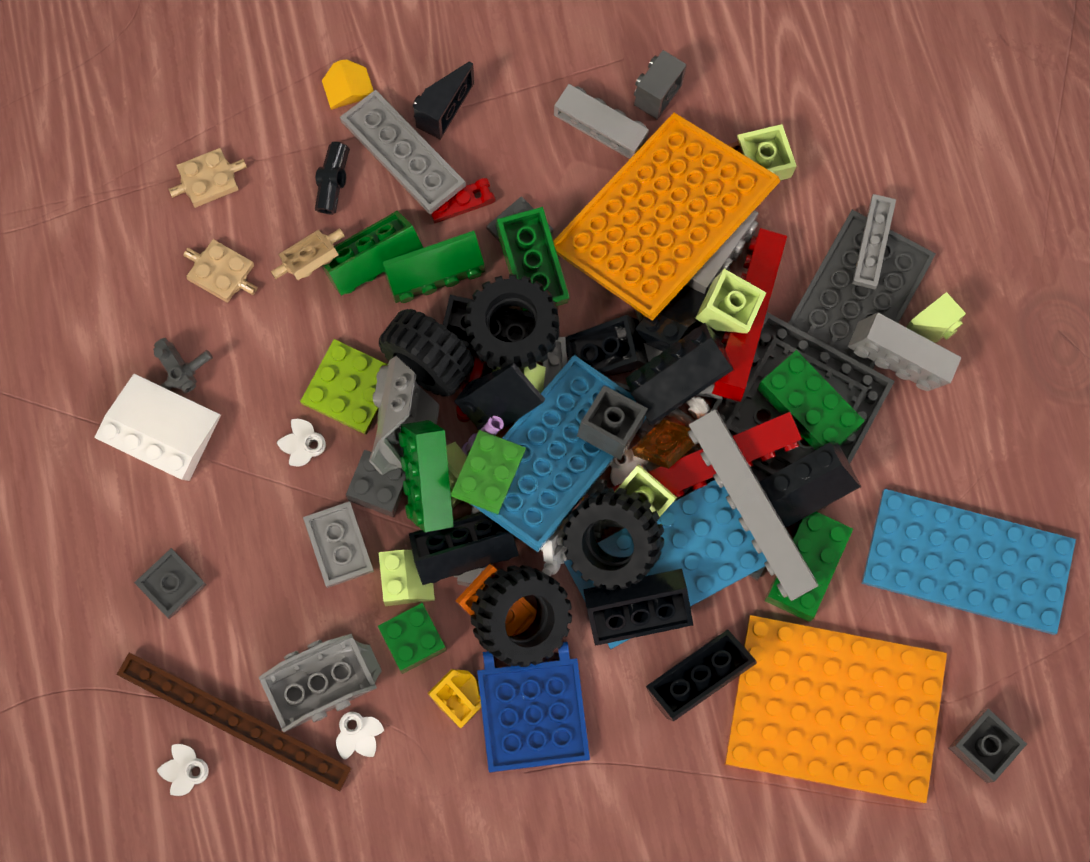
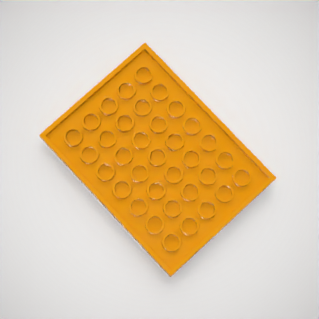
M673 113L553 240L556 253L653 321L780 183L779 176L678 114Z
M750 615L744 648L753 656L757 664L742 673L738 679L724 765L913 802L927 803L947 653Z

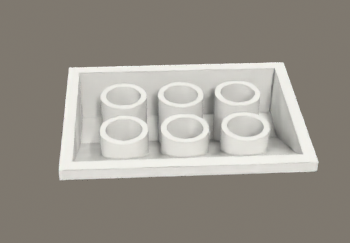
M133 374L106 413L94 438L181 480L190 481L221 414Z

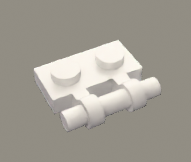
M568 517L541 548L544 561L546 562L542 572L548 576L556 574L561 564H564V561L567 560L564 552L568 547L563 546L562 538L566 535L563 530L565 524L569 521Z

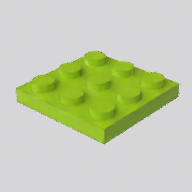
M334 339L300 402L366 435L379 410L373 402V393L376 390L377 373L382 366H387L388 364Z

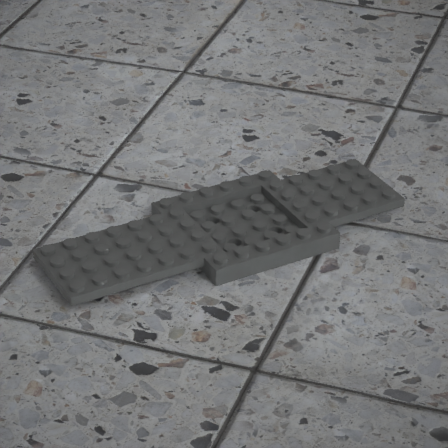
M851 210L790 321L786 323L766 312L741 402L722 397V399L716 400L711 411L714 409L718 411L732 436L762 424L757 419V413L760 411L767 412L770 420L781 416L757 388L768 374L797 350L865 420L862 426L840 446L850 464L895 381L873 370L875 361L857 356L854 350L848 347V344L858 322L877 312L899 323L936 253L889 230L877 288L874 290L852 284L867 217ZM798 441L799 447L785 452L784 448L775 451V457L763 462L760 457L752 461L753 466L750 468L760 482L812 453L815 449L812 446H804ZM714 477L706 480V483L714 481ZM765 567L748 576L758 581Z

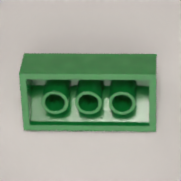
M397 210L335 245L334 248L338 256L333 258L330 263L321 267L334 288L342 296L352 293L361 284L373 281L377 275L384 272V261L422 249L423 246L413 225Z
M474 231L383 262L385 276L395 303L410 302L415 296L433 294L438 288L444 286L453 287L461 280L467 278L469 280L476 279L485 272L484 261Z

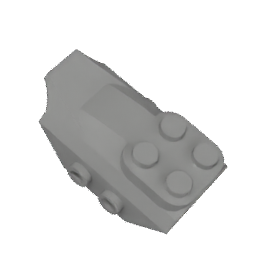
M397 356L390 359L387 366L380 368L377 373L376 390L373 393V402L379 408L378 428L369 462L382 475L397 468L402 469L401 457L404 454L403 447L400 446L398 434L401 432V424L430 420L437 425L440 407L415 381L416 374Z
M352 634L327 640L323 643L321 640L309 644L307 646L308 650L302 653L294 651L284 656V661L259 676V680L283 733L311 719L313 722L322 720L327 717L326 712L334 708L337 711L343 710L351 705V700L377 689L375 682L382 670L370 645L354 640Z

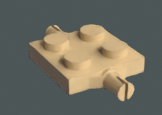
M221 148L176 165L181 175L182 184L169 188L172 198L186 192V195L191 198L196 208L238 191L234 180V173L247 167L243 159L230 164L225 159Z
M339 228L328 236L322 234L319 230L310 234L278 254L282 260V265L271 270L272 275L276 280L287 272L293 274L297 280L308 277L314 270L330 263L333 258L338 256L333 243L345 237L343 232Z
M213 239L201 254L190 248H187V251L184 252V257L195 262L187 275V280L228 303L232 296L240 289H243L252 296L257 291V286L246 281L247 275L254 267V263Z

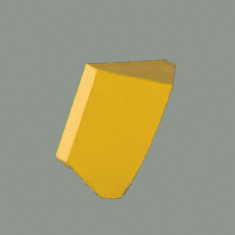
M347 59L333 63L322 79L331 110L359 102L374 91L366 67Z
M451 669L427 693L435 704L459 728H462L481 708L479 682L467 670Z

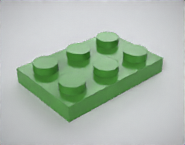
M479 430L452 490L451 497L499 514L525 454L526 447Z

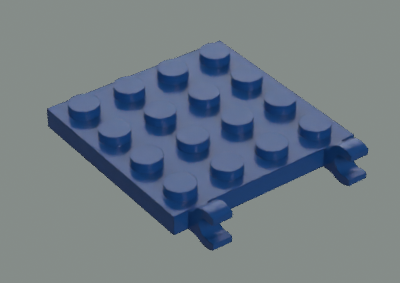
M563 642V645L558 649L559 661L543 662L537 665L530 664L528 667H520L518 665L495 668L493 655L488 651L483 652L485 670H477L489 773L590 760L578 659H570L568 642Z

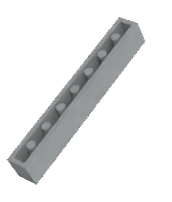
M714 409L690 423L689 427L691 430L688 431L690 438L695 445L697 443L701 445L704 452L700 454L707 466L712 464L716 471V474L713 475L715 481L720 488H726L729 494L726 497L729 505L733 510L737 508L742 517L739 518V522L746 532L751 531L755 538L751 542L758 554L763 552L767 561L764 564L770 575L776 574L780 581L777 587L784 598L788 596L792 601L816 588L818 582L718 411Z

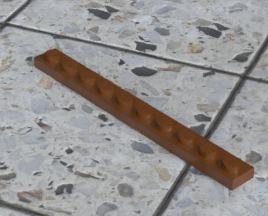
M130 652L116 674L339 792L342 790L352 768Z

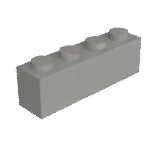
M568 84L554 105V116L629 159L647 140L649 129L642 122L631 120L621 110L610 108L602 99L589 96L585 90L578 86L574 87Z

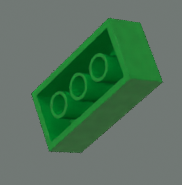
M543 207L497 219L495 226L509 274L517 275V279L521 280L523 276L529 277L532 284L538 281L543 285L544 291L548 290L551 293L553 302H556L557 306L567 304L570 297ZM519 307L520 310L530 312L522 307Z
M797 350L768 374L757 388L781 415L791 412L800 435L815 450L829 442L839 443L841 446L865 422Z
M430 420L401 424V432L398 434L400 446L403 447L404 454L401 457V466L406 475V481H403V489L405 495H408V504L405 506L407 518L424 532L454 527L445 430Z
M818 512L800 520L792 540L818 582V586L791 601L788 596L786 598L782 596L777 587L780 581L775 576L764 601L810 622L816 615L853 528Z

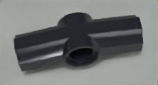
M340 142L329 144L323 167H319L316 171L315 179L318 192L315 211L327 215H334L336 213L340 189L344 188L346 184V172L344 169L350 149L345 144Z

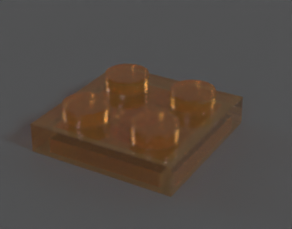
M663 419L631 448L635 457L669 469L695 445L688 434L691 428Z

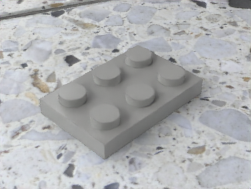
M350 501L303 517L326 588L374 572Z

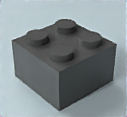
M662 50L658 57L655 55L648 65L649 70L647 73H642L635 83L637 88L634 92V96H636L634 106L658 120L682 86L687 64Z
M604 385L582 419L577 437L621 460L642 425L648 408Z
M364 450L347 490L346 497L350 502L394 518L404 494L403 481H406L405 472L403 469L397 468L384 475L380 474L369 462L372 452Z
M990 709L980 711L951 744L949 749L983 781L991 783L997 780L1027 743Z

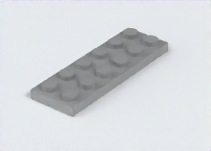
M374 90L340 117L344 126L429 214H432L466 187V182L377 90Z

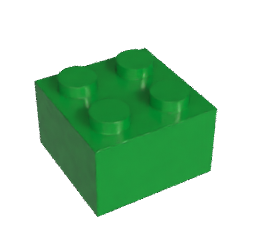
M423 603L378 625L402 674L447 651Z

